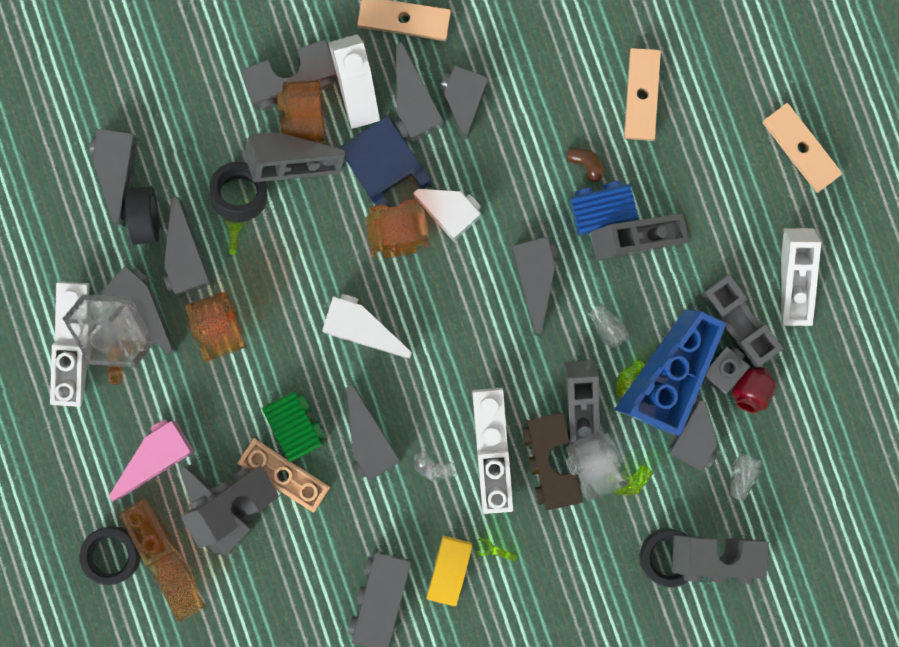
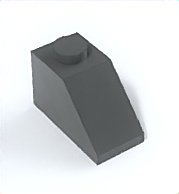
M454 65L452 73L446 72L440 89L445 90V103L461 137L467 139L488 85V77Z
M695 401L681 436L676 435L667 451L668 454L698 471H703L705 467L709 469L718 454L714 451L718 444L707 404L704 401Z

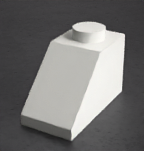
M417 189L413 193L414 198L453 242L480 219L481 214L478 210L481 206L470 194L465 197L461 191Z

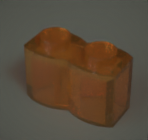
M319 80L283 82L282 92H277L278 110H284L285 117L280 119L281 133L316 143L325 142V124Z

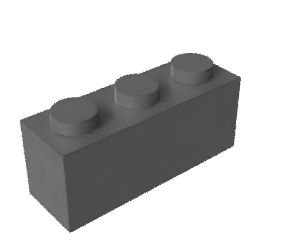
M376 551L374 557L368 556L364 574L369 575L366 587L360 586L356 604L361 605L358 617L352 616L348 634L353 635V644L365 647H389L411 564L410 559Z

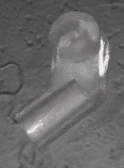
M420 451L414 456L416 471L429 480L457 476L454 461L437 464L430 459V455L426 451Z

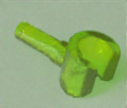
M225 219L230 229L229 254L236 255L237 237L239 230L244 226V222L232 224L229 220Z
M488 538L478 539L487 542L489 548L486 553L474 550L477 555L487 556L491 554L514 562L516 561L517 554L494 546L493 542Z

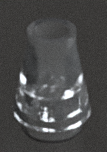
M600 304L588 314L604 346L608 345L613 350L630 338L631 335L627 331L628 327L607 310L603 304Z
M739 453L738 458L733 461L729 496L746 501L748 493L763 471L760 468L761 460Z

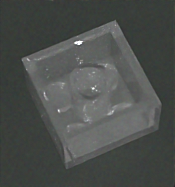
M82 294L62 318L88 364L137 367L155 343L130 296Z

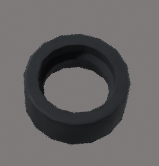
M230 162L221 166L213 174L209 184L211 204L216 213L226 220L233 222L249 221L257 217L265 208L268 199L266 181L253 182L246 162ZM233 179H245L255 185L257 193L252 201L244 205H233L223 200L221 189L225 183Z
M153 187L128 188L126 191L125 207L131 242L133 245L157 243L160 235L157 199Z
M116 526L100 528L88 535L81 545L79 554L81 568L86 576L97 584L107 586L121 583L131 577L138 568L141 558L140 545L135 536L125 528ZM109 537L122 541L128 551V560L124 568L112 574L99 570L94 564L92 556L96 544L102 539Z
M672 528L659 529L651 533L642 543L639 553L640 565L645 575L656 584L668 588L680 587L689 582L684 580V575L682 574L671 576L660 574L652 564L651 555L658 543L663 540H674V535L688 536L684 532Z

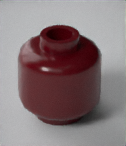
M763 367L748 369L735 384L732 396L736 400L735 404L740 409L749 413H757L769 407L777 389V384L771 377L769 370Z

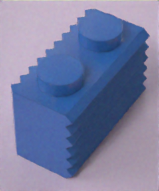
M615 181L605 184V190L593 192L592 188H586L576 191V197H572L569 202L577 235L588 234L610 224L638 220L631 185H622L621 181Z

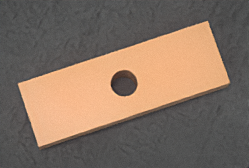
M361 0L357 26L358 28L446 41L451 10L392 0ZM402 16H407L410 19L407 23L399 21Z
M630 49L624 139L655 140L661 50ZM637 92H644L647 98H638Z
M788 102L762 122L816 193L843 174ZM798 144L805 147V153L798 151Z
M256 438L252 440L237 463L242 467L247 466L249 470L261 465L274 488L313 513L330 489L329 485L295 463L289 462L287 458ZM281 470H286L289 473L287 481H282L279 478Z

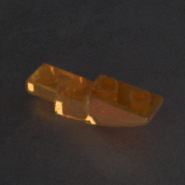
M144 498L120 512L119 516L145 566L150 568L176 620L181 622L206 607L207 605L194 583L196 580L147 499Z

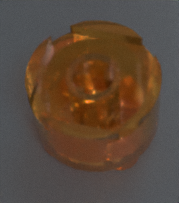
M406 200L401 202L400 206L390 208L387 205H376L369 209L370 214L365 218V225L372 257L377 258V252L383 253L384 258L403 257L417 253L418 246L424 245V250L430 247L425 211L423 207L418 206L417 200Z
M225 291L185 306L191 321L189 325L195 340L199 339L201 343L199 347L205 362L247 347L242 329L239 328L235 310Z

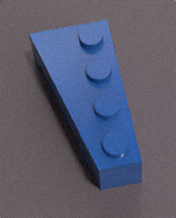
M685 309L614 410L663 432L681 436L727 323L702 311Z

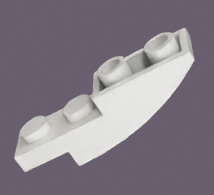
M62 281L56 283L55 343L52 344L50 405L82 406L91 331V311H89L90 283Z
M503 387L472 390L483 514L513 512Z

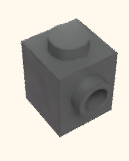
M728 347L722 348L711 360L704 380L721 395L727 394L749 369L750 366L744 362L747 357L735 347L731 349Z

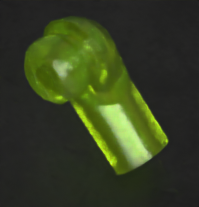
M637 359L619 373L616 393L620 399H622L644 368L645 364L640 359Z
M642 464L633 476L613 477L610 481V488L616 495H636L642 490L654 472Z

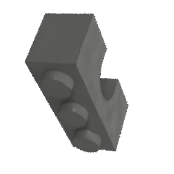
M325 39L297 49L301 64L298 72L292 77L282 78L277 76L273 72L269 60L240 70L255 110L261 108L262 111L276 107L280 100L286 98L296 100L304 97L308 90L316 87L318 90H324L335 84L334 81L338 80Z
M730 274L700 294L716 319L727 323L724 330L737 348L747 357L746 360L752 368L760 367L784 349L768 326L760 323L752 314L746 304L747 297Z
M261 465L250 470L247 466L240 468L231 474L233 480L229 483L225 480L210 489L212 495L207 498L203 495L189 504L191 509L183 514L181 518L199 548L217 543L238 527L231 514V505L237 509L241 517H245L259 512L279 497Z
M674 535L672 573L684 575L685 581L702 582V578L705 576L710 577L711 582L728 583L730 577L735 578L737 583L754 584V578L767 579L769 542L753 539L726 538L725 551L719 559L717 555L718 539Z

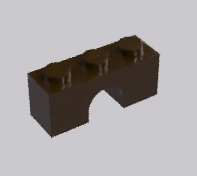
M558 413L526 420L527 427H523L522 432L525 445L531 444L533 456L528 457L531 473L532 475L538 474L540 486L535 487L538 505L544 504L546 510H552L583 503L576 472L558 474L552 470L549 464V455L552 449L558 445L570 443L564 414Z

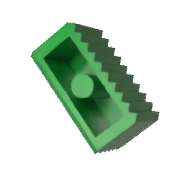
M293 391L261 408L289 462H293L324 445L321 439L325 437V434L318 421L312 423L307 412L311 411V407L304 394L298 396Z

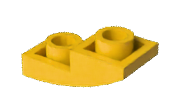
M442 536L435 559V568L427 591V600L456 607L471 553L472 542Z

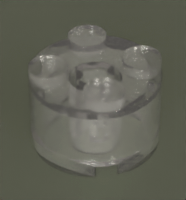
M603 428L570 443L569 447L566 448L569 456L566 459L567 466L573 476L578 474L583 483L580 485V488L587 501L599 499L630 484L627 470L623 472L620 470L623 459L608 433L604 434Z

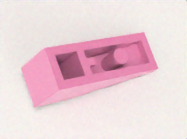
M164 419L150 428L152 433L144 438L110 493L111 501L119 500L195 452L177 421H170L168 423Z

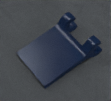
M388 116L338 147V149L344 150V159L381 216L392 210L383 194L410 176L414 177L421 189H425L432 184L430 177Z

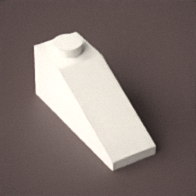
M357 34L328 42L351 129L380 121L371 70L363 41Z
M784 228L781 254V323L783 326H813L821 240L814 228Z
M341 294L340 299L332 298L322 330L323 333L411 359L412 352L362 305L357 304L358 298Z

